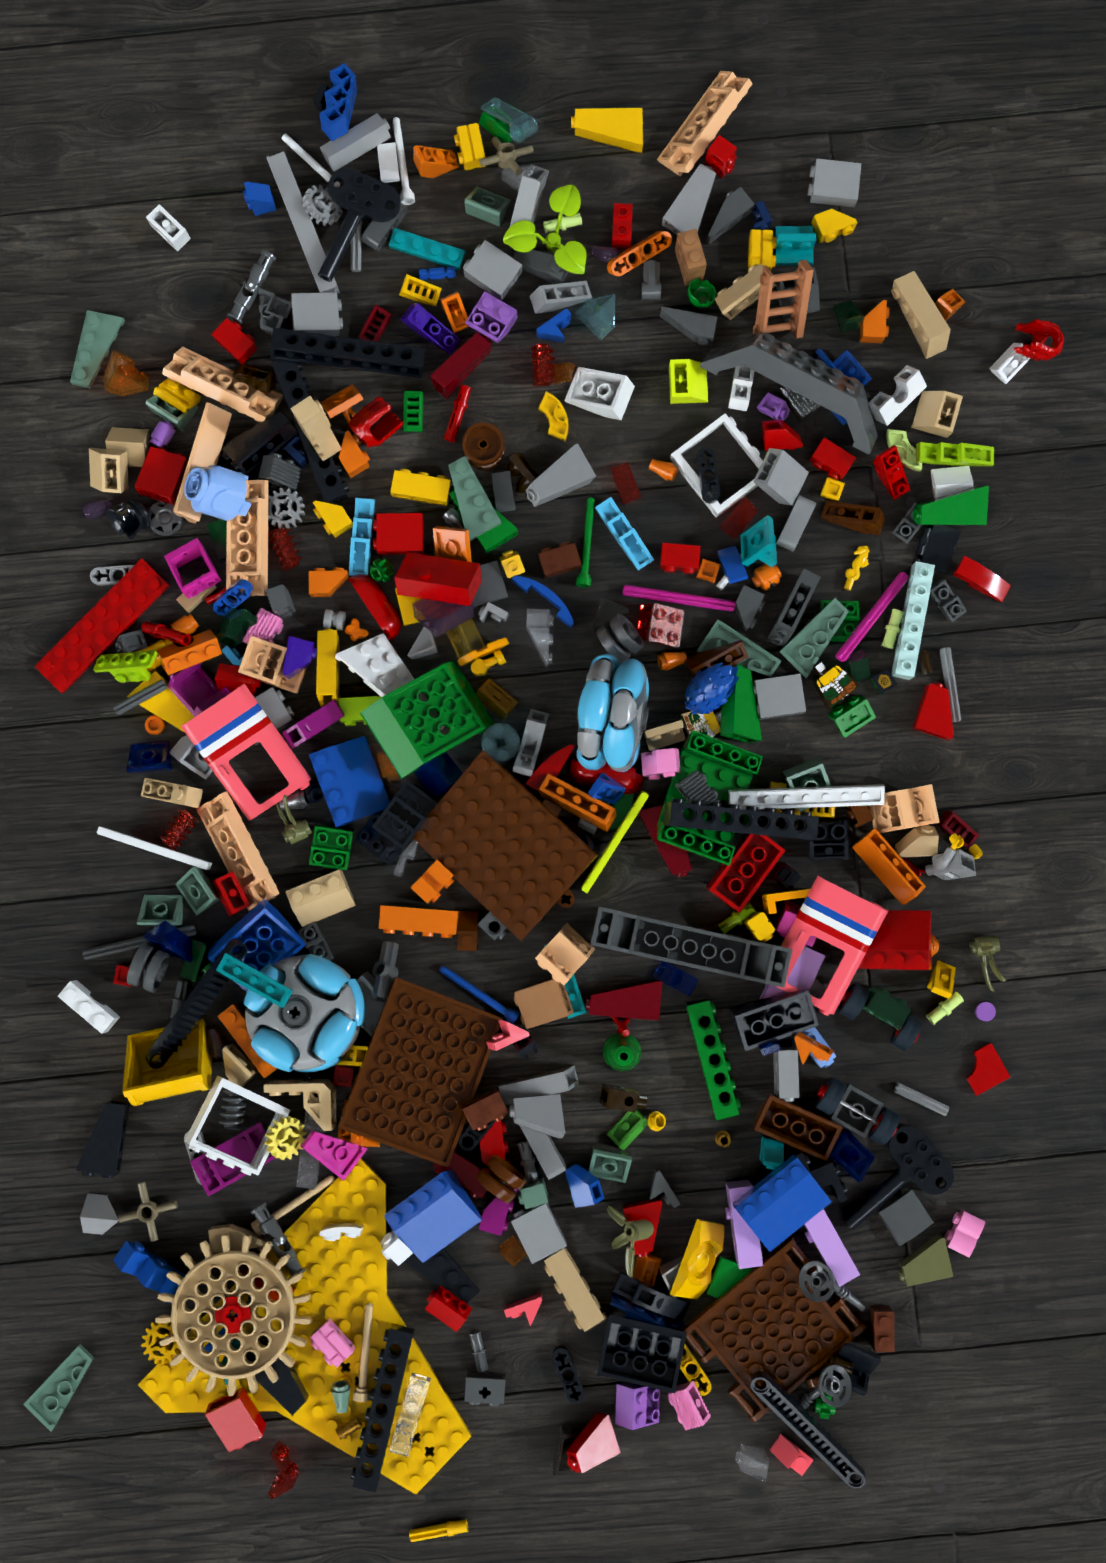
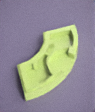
M887 429L886 439L888 447L890 448L895 445L902 465L920 472L922 470V463L916 462V449L909 443L906 431Z

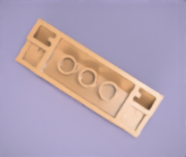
M720 71L657 160L679 176L683 172L689 173L700 156L704 154L710 142L714 140L720 128L726 123L730 114L737 108L738 103L747 94L748 89L752 85L750 79L736 77L730 71Z
M185 347L180 348L174 353L173 360L163 368L162 374L171 380L194 389L206 397L215 399L221 404L237 410L239 413L254 418L258 422H263L274 416L283 398L282 394L274 390L266 394L233 377L235 371Z
M206 402L173 509L177 516L184 517L188 522L194 524L200 521L202 513L194 511L191 501L185 497L184 486L186 478L194 468L217 465L232 413Z
M246 480L247 492L245 500L251 502L252 505L246 516L236 515L235 518L227 521L226 590L238 580L244 579L253 586L250 596H266L265 591L268 589V480Z
M228 792L219 794L213 800L199 807L197 812L228 872H234L250 904L247 907L248 911H251L263 899L270 901L276 898L275 896L280 894L277 886L270 876L268 868L264 864Z

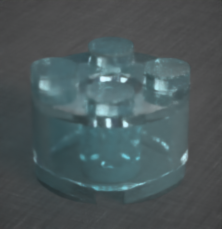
M496 723L484 732L481 743L482 749L498 763H507L518 755L520 738L517 731L510 725ZM502 739H504V743L506 746H501L500 748H498L497 741H501Z

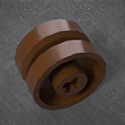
M477 423L468 428L463 436L462 447L464 455L471 466L479 470H489L500 464L504 457L505 446L502 433L497 427L490 423Z
M493 1154L487 1161L490 1169L482 1168L476 1175V1178L501 1201L510 1204L516 1196L514 1189L521 1190L527 1180L510 1163L497 1154Z

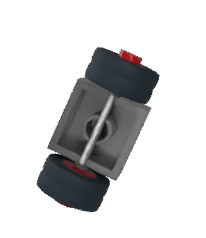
M830 1077L820 1087L815 1107L826 1113L830 1119L864 1138L868 1134L871 1140L876 1141L880 1145H885L896 1133L900 1116L896 1112L883 1107L884 1103L847 1082L844 1084L834 1077Z

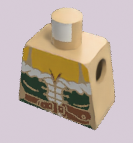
M721 711L715 714L712 712L709 714L697 713L695 715L692 712H687L679 716L688 736L692 730L710 737L720 733Z

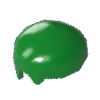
M695 278L690 282L687 294L693 306L706 308L715 302L717 292L714 285L708 280L699 281L698 278Z

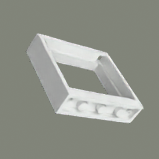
M726 413L673 452L670 460L675 463L680 473L701 499L699 477L682 455L722 424L758 469H760L763 462L759 457L760 453L755 446L751 447L746 434L737 429L734 419L731 416L728 417ZM753 479L721 505L718 501L713 504H708L703 499L702 501L717 518L754 490L757 485L753 482ZM708 491L706 495H710V498H713L712 493Z
M217 1075L185 1142L189 1144V1149L197 1153L200 1150L207 1152V1157L215 1161L217 1158L224 1160L223 1164L234 1169L236 1165L241 1168L240 1172L251 1176L252 1173L259 1175L270 1153L267 1151L269 1146L264 1143L269 1139L268 1137L264 1136L251 1164L196 1140L222 1087L275 1111V1116L270 1124L271 1127L274 1126V1120L280 1122L281 1116L287 1118L290 1110Z

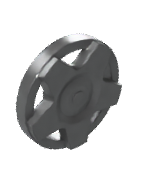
M159 501L150 507V516L152 517V513L155 515L151 520L150 528L155 533L169 536L181 528L184 517L177 516L173 512L175 504L171 505ZM178 523V525L172 530V525ZM162 527L164 532L159 531L155 528Z

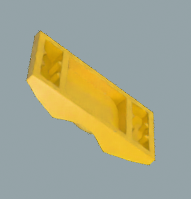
M701 1219L696 1220L670 1292L672 1296L698 1299L712 1281L711 1270L714 1266L715 1258L723 1251V1224Z

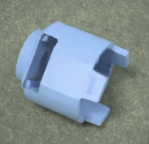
M209 465L208 467L192 469L186 478L184 486L185 497L191 501L192 509L196 512L230 521L236 515L246 516L252 505L251 502L245 500L247 492L246 480H248L249 476L243 475L241 472L221 466Z

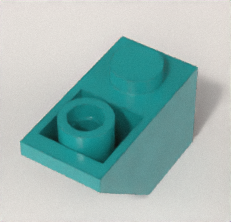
M762 1136L759 1160L767 1169L774 1170L784 1162V1143L769 1136Z

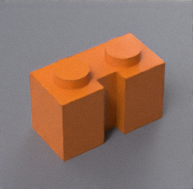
M436 860L412 885L411 889L427 904L430 902L435 903L441 896L439 892L444 887L448 889L452 885L454 875L441 862Z

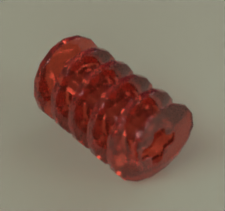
M540 343L531 347L533 352L531 354L533 359L532 373L534 374L533 381H535L533 386L544 387L557 382L555 378H551V376L556 375V371L551 370L556 367V364L550 363L555 360L554 356H550V354L555 353V349L549 348L548 344Z
M290 528L277 529L268 534V537H271L270 543L274 544L273 550L277 551L276 557L280 558L279 564L283 565V571L295 568L299 565V561L303 559V556H296L300 549H293L297 542H290L294 536L287 535L291 531Z
M177 809L180 816H172L175 823L168 822L171 829H163L166 836L159 835L162 842L176 852L178 850L175 846L182 847L180 840L185 841L187 839L184 833L191 834L189 827H196L193 820L200 821L199 818L187 810Z

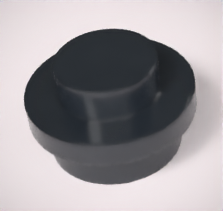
M310 784L305 791L306 799L312 803L320 801L324 796L321 786L318 784Z

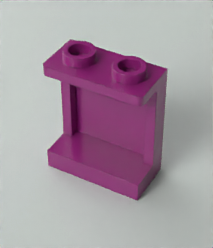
M202 662L188 667L181 672L173 673L167 686L194 717L231 693L226 687L222 690L217 689L216 684L201 669Z

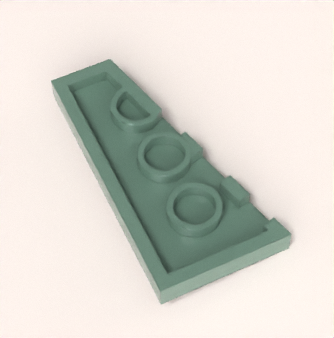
M87 310L70 383L72 385L91 388L101 369V363L107 357L112 342L118 336L117 332L125 322L124 318Z
M464 456L449 464L464 528L469 529L471 541L502 523L466 457Z
M834 598L780 650V653L807 679L812 668L819 660V657L849 611Z
M717 619L697 651L702 652L741 640L749 657L737 664L771 677L781 663V660Z
M81 1344L23 1404L51 1432L54 1430L94 1359Z

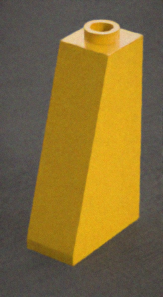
M642 108L575 109V116H571V128H575V136L642 153Z
M333 629L318 631L316 695L321 708L333 700L339 705L340 662L335 658L336 654L339 653V636L337 630Z
M154 671L149 681H143L127 697L134 695L159 680H163L167 686L169 682L161 673ZM168 687L163 692L139 704L183 732L184 730L181 726L194 718L191 712Z

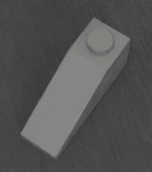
M587 281L539 286L529 296L535 314L556 311L592 299Z

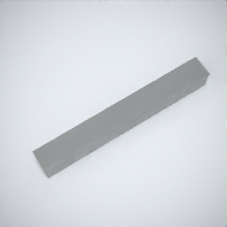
M284 151L266 157L319 292L340 293L334 277L331 282H328L318 276L326 256L310 215L305 214L307 208L302 207L304 201Z

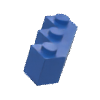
M345 63L329 71L331 89L324 92L326 110L320 112L321 129L331 141L348 133L357 94L356 75Z
M126 1241L113 1260L120 1271L136 1276L144 1287L159 1291V1293L176 1294L179 1285L166 1276L168 1272H176L183 1278L186 1276L185 1273L179 1272L169 1265L165 1259L157 1257L137 1241L134 1243Z

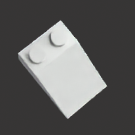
M578 367L564 401L603 417L622 420L635 386L626 375Z

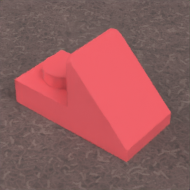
M498 1020L502 1033L493 1035L492 1039L486 1041L488 1049L497 1051L530 1035L528 1031L507 1021Z
M538 1293L505 1305L504 1312L506 1318L510 1316L511 1318H517L525 1311L531 1326L541 1305L542 1294Z
M783 1434L779 1435L769 1449L788 1469L791 1467L801 1476H803L814 1460L813 1457Z

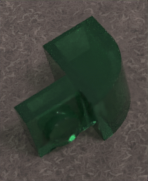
M232 608L225 615L219 626L217 640L230 648L242 643L245 630L255 625L258 617L251 614L248 610L240 609L238 611Z

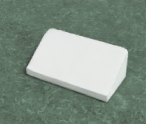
M1013 343L989 368L1004 384H1007L1030 359L1014 351L1016 347H1023L1022 343Z

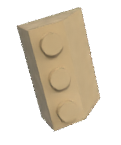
M762 264L752 266L748 270V274L744 277L736 278L731 287L728 289L724 288L718 292L715 301L723 315L731 320L759 299Z
M342 870L334 871L285 891L291 908L302 927L356 906Z

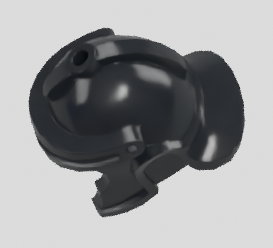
M127 499V503L122 502L115 508L107 507L105 512L114 531L118 535L127 534L126 536L130 540L134 539L138 531L146 530L151 524V511L149 507L136 500Z

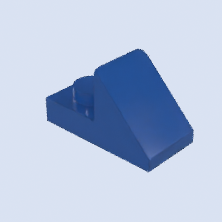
M566 308L536 329L538 339L564 343V335L559 328L564 329L570 324L571 313Z
M601 773L588 794L592 798L616 804L627 789L605 773Z

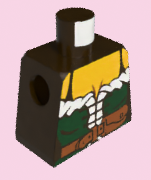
M821 662L813 668L820 677L813 684L828 710L860 686L838 665L829 670Z
M603 1083L599 1103L605 1108L635 1112L636 1107L646 1108L647 1097L639 1096V1093L634 1089Z

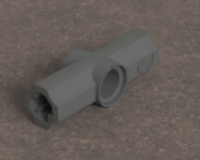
M385 941L382 943L379 961L373 967V975L376 979L372 999L375 1001H386L394 977H398L399 971L395 964L399 944L395 942Z

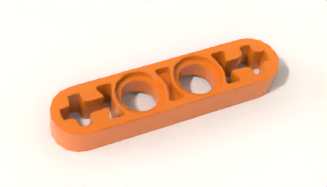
M657 231L612 258L607 264L609 274L622 276L668 248L672 242L670 233L667 231ZM661 236H664V237H665V239L663 240V243H657V244L654 243V242L660 241V240L662 239ZM648 243L651 250L648 254H645L643 249ZM631 253H634L636 259L631 264L628 257ZM622 263L625 264V265L619 266V267L617 268L618 271H615V270H614V268L616 267V264H622Z

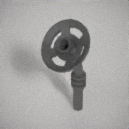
M811 1261L802 1267L799 1274V1285L803 1294L809 1300L814 1302L826 1301L835 1291V1294L843 1298V1300L849 1301L860 1311L865 1310L866 1305L853 1296L844 1285L839 1287L835 1282L833 1272L826 1264L820 1261ZM817 1266L818 1271L813 1272L811 1275L807 1274L811 1267ZM806 1281H808V1285L811 1288V1290L814 1291L813 1294L809 1291L806 1285ZM827 1287L830 1289L826 1295L820 1296V1291H824Z
M827 1366L820 1374L818 1387L809 1393H805L798 1399L799 1406L802 1405L804 1409H807L814 1402V1399L819 1396L831 1407H841L846 1404L852 1390L848 1373L841 1366ZM833 1371L838 1372L843 1379L839 1380L836 1376H833ZM844 1386L843 1396L839 1399V1396L841 1395ZM825 1392L828 1396L832 1397L833 1402L826 1398Z

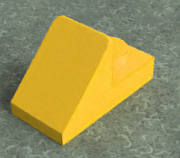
M938 960L927 988L931 992L949 999L953 993L956 967Z

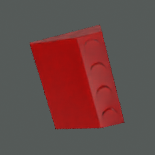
M888 910L858 969L931 970V910Z

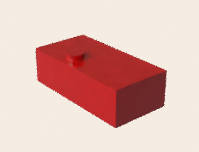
M407 552L395 576L398 595L466 606L471 605L482 582L480 563Z
M744 834L735 846L730 866L722 864L705 889L740 913L786 850L768 836Z

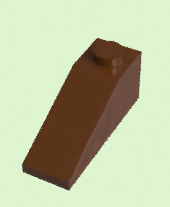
M827 500L821 514V519L860 533L879 536L885 520L880 507Z
M740 640L702 651L685 660L684 663L690 676L695 678L699 670L703 672L718 663H723L722 666H734L749 656Z

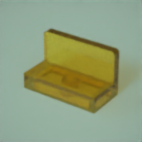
M470 614L453 618L443 625L458 659L475 649L479 650L485 647Z

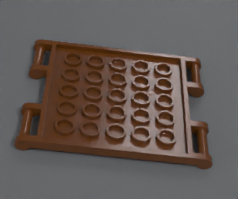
M793 1236L787 1238L778 1249L764 1259L763 1266L755 1267L690 1323L680 1328L681 1331L687 1332L686 1340L698 1353L702 1363L708 1362L716 1355L736 1378L738 1383L732 1385L727 1393L734 1397L747 1412L751 1422H756L770 1410L751 1389V1377L754 1373L760 1371L767 1373L778 1385L781 1384L782 1389H786L789 1394L824 1365L830 1355L837 1354L844 1343H850L866 1328L864 1322L859 1321L845 1304L843 1298L837 1296L829 1305L826 1301H811L803 1294L799 1285L801 1270L786 1252L791 1249L803 1265L811 1261L796 1244L797 1241ZM817 1266L811 1267L807 1274L811 1275L817 1269ZM806 1281V1285L809 1291L813 1294L814 1291L811 1290V1288L808 1285V1281ZM838 1309L853 1324L851 1330L847 1328L835 1313ZM696 1330L710 1349L705 1351L691 1332ZM757 1380L755 1382L758 1386L766 1385L764 1380ZM745 1389L759 1408L754 1410L740 1392Z

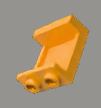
M810 889L763 894L764 913H777L775 901L797 898L806 899Z

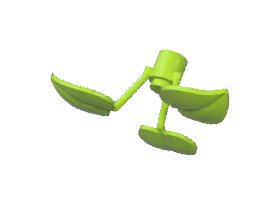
M570 184L557 188L550 195L549 203L551 209L555 212H560L555 232L549 233L546 239H544L539 233H535V225L532 222L522 220L514 223L507 230L503 243L518 252L526 253L535 248L537 244L536 237H538L543 244H546L549 252L555 253L554 258L560 268L570 273L584 274L587 257L584 246L576 241H569L564 246L561 244L559 235L562 215L564 214L567 217L575 216L581 205L578 189Z

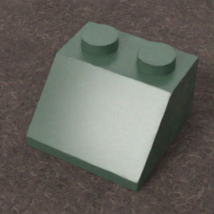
M818 757L782 771L788 788L831 786L824 765ZM797 808V809H798V811L800 812V811H803V810L808 809V808Z

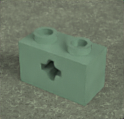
M543 1177L534 1182L532 1180L531 1182H526L523 1188L518 1190L520 1205L524 1204L525 1209L548 1203V1192Z

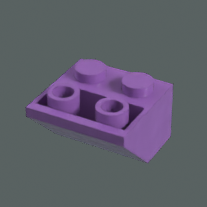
M484 291L465 324L498 343L509 333L517 320V310Z
M629 1382L617 1384L616 1425L635 1430L659 1423V1389Z

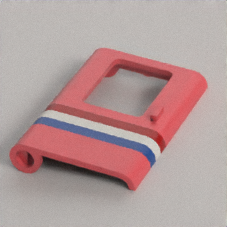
M242 684L181 726L248 821L281 801L284 795L288 796L299 788L303 790L311 784L309 781L312 778L245 684ZM256 742L262 744L289 782L286 788L261 804L256 802L229 764L230 759Z
M818 875L781 947L792 949L785 988H778L788 993L801 991L799 988L787 983V979L809 937L815 936L844 951V956L823 996L816 998L810 995L813 1005L819 1008V1012L826 1016H829V1014L834 1015L888 910Z

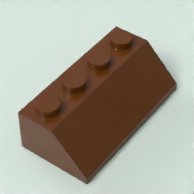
M772 1094L762 1103L753 1121L754 1130L824 1161H827L843 1128L842 1125L790 1102H785L783 1099Z

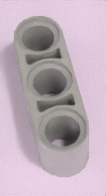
M801 495L798 496L776 542L777 545L791 552L795 550L816 506V502Z

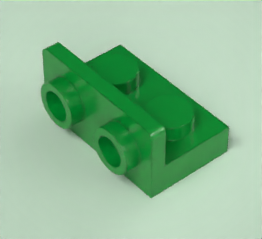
M860 694L850 697L846 703L835 707L828 714L844 738L876 718L868 700Z

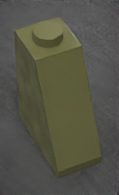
M941 1234L935 1235L899 1263V1279L907 1287L953 1277L945 1237Z

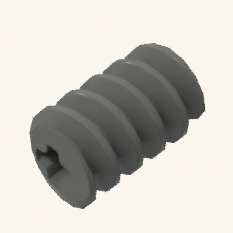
M225 1089L223 1092L227 1093L228 1096L223 1097L222 1100L226 1101L227 1104L221 1105V1108L225 1109L226 1112L220 1113V1116L224 1117L225 1120H221L218 1123L224 1125L226 1129L242 1130L243 1127L239 1124L243 1123L244 1119L239 1116L245 1115V1111L240 1108L246 1107V1103L242 1100L247 1098Z

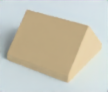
M112 427L105 440L106 449L127 451L128 466L142 467L149 451L150 430Z

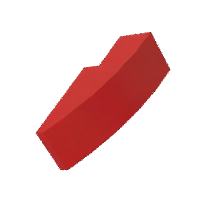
M967 556L961 558L953 573V576L969 583L968 586L1001 603L1011 586L997 574Z
M571 744L550 756L532 774L526 786L539 793V788L548 774L556 778L558 777L575 746Z

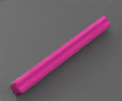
M900 572L837 652L835 657L840 662L846 661L908 581L909 576L905 572Z
M631 585L623 586L622 594L624 596L731 612L735 609V601Z

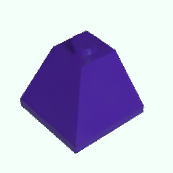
M289 636L283 676L286 679H291L311 665L313 659H316L317 648H315L314 642Z

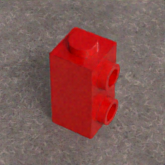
M219 664L215 676L218 690L226 687L232 692L242 684H245L252 695H255L257 688H260L261 681L239 673L240 666Z
M441 1285L436 1292L432 1290L426 1299L428 1304L425 1310L456 1332L467 1320L472 1310V1307Z

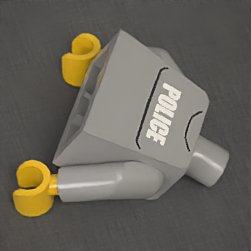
M954 833L949 837L952 845L948 846L944 853L934 855L932 857L933 864H928L925 867L928 876L935 875L943 880L976 876L974 860L980 858L983 853L977 844L969 848V852L972 855L960 849L956 850V848L964 845V840L960 835L957 836Z

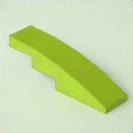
M919 442L916 444V462L951 466H994V447L968 443L950 444L940 442L932 444Z

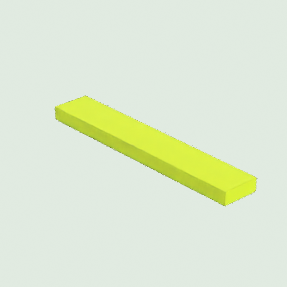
M641 791L582 884L581 889L585 893L589 892L648 799L649 794L647 792Z

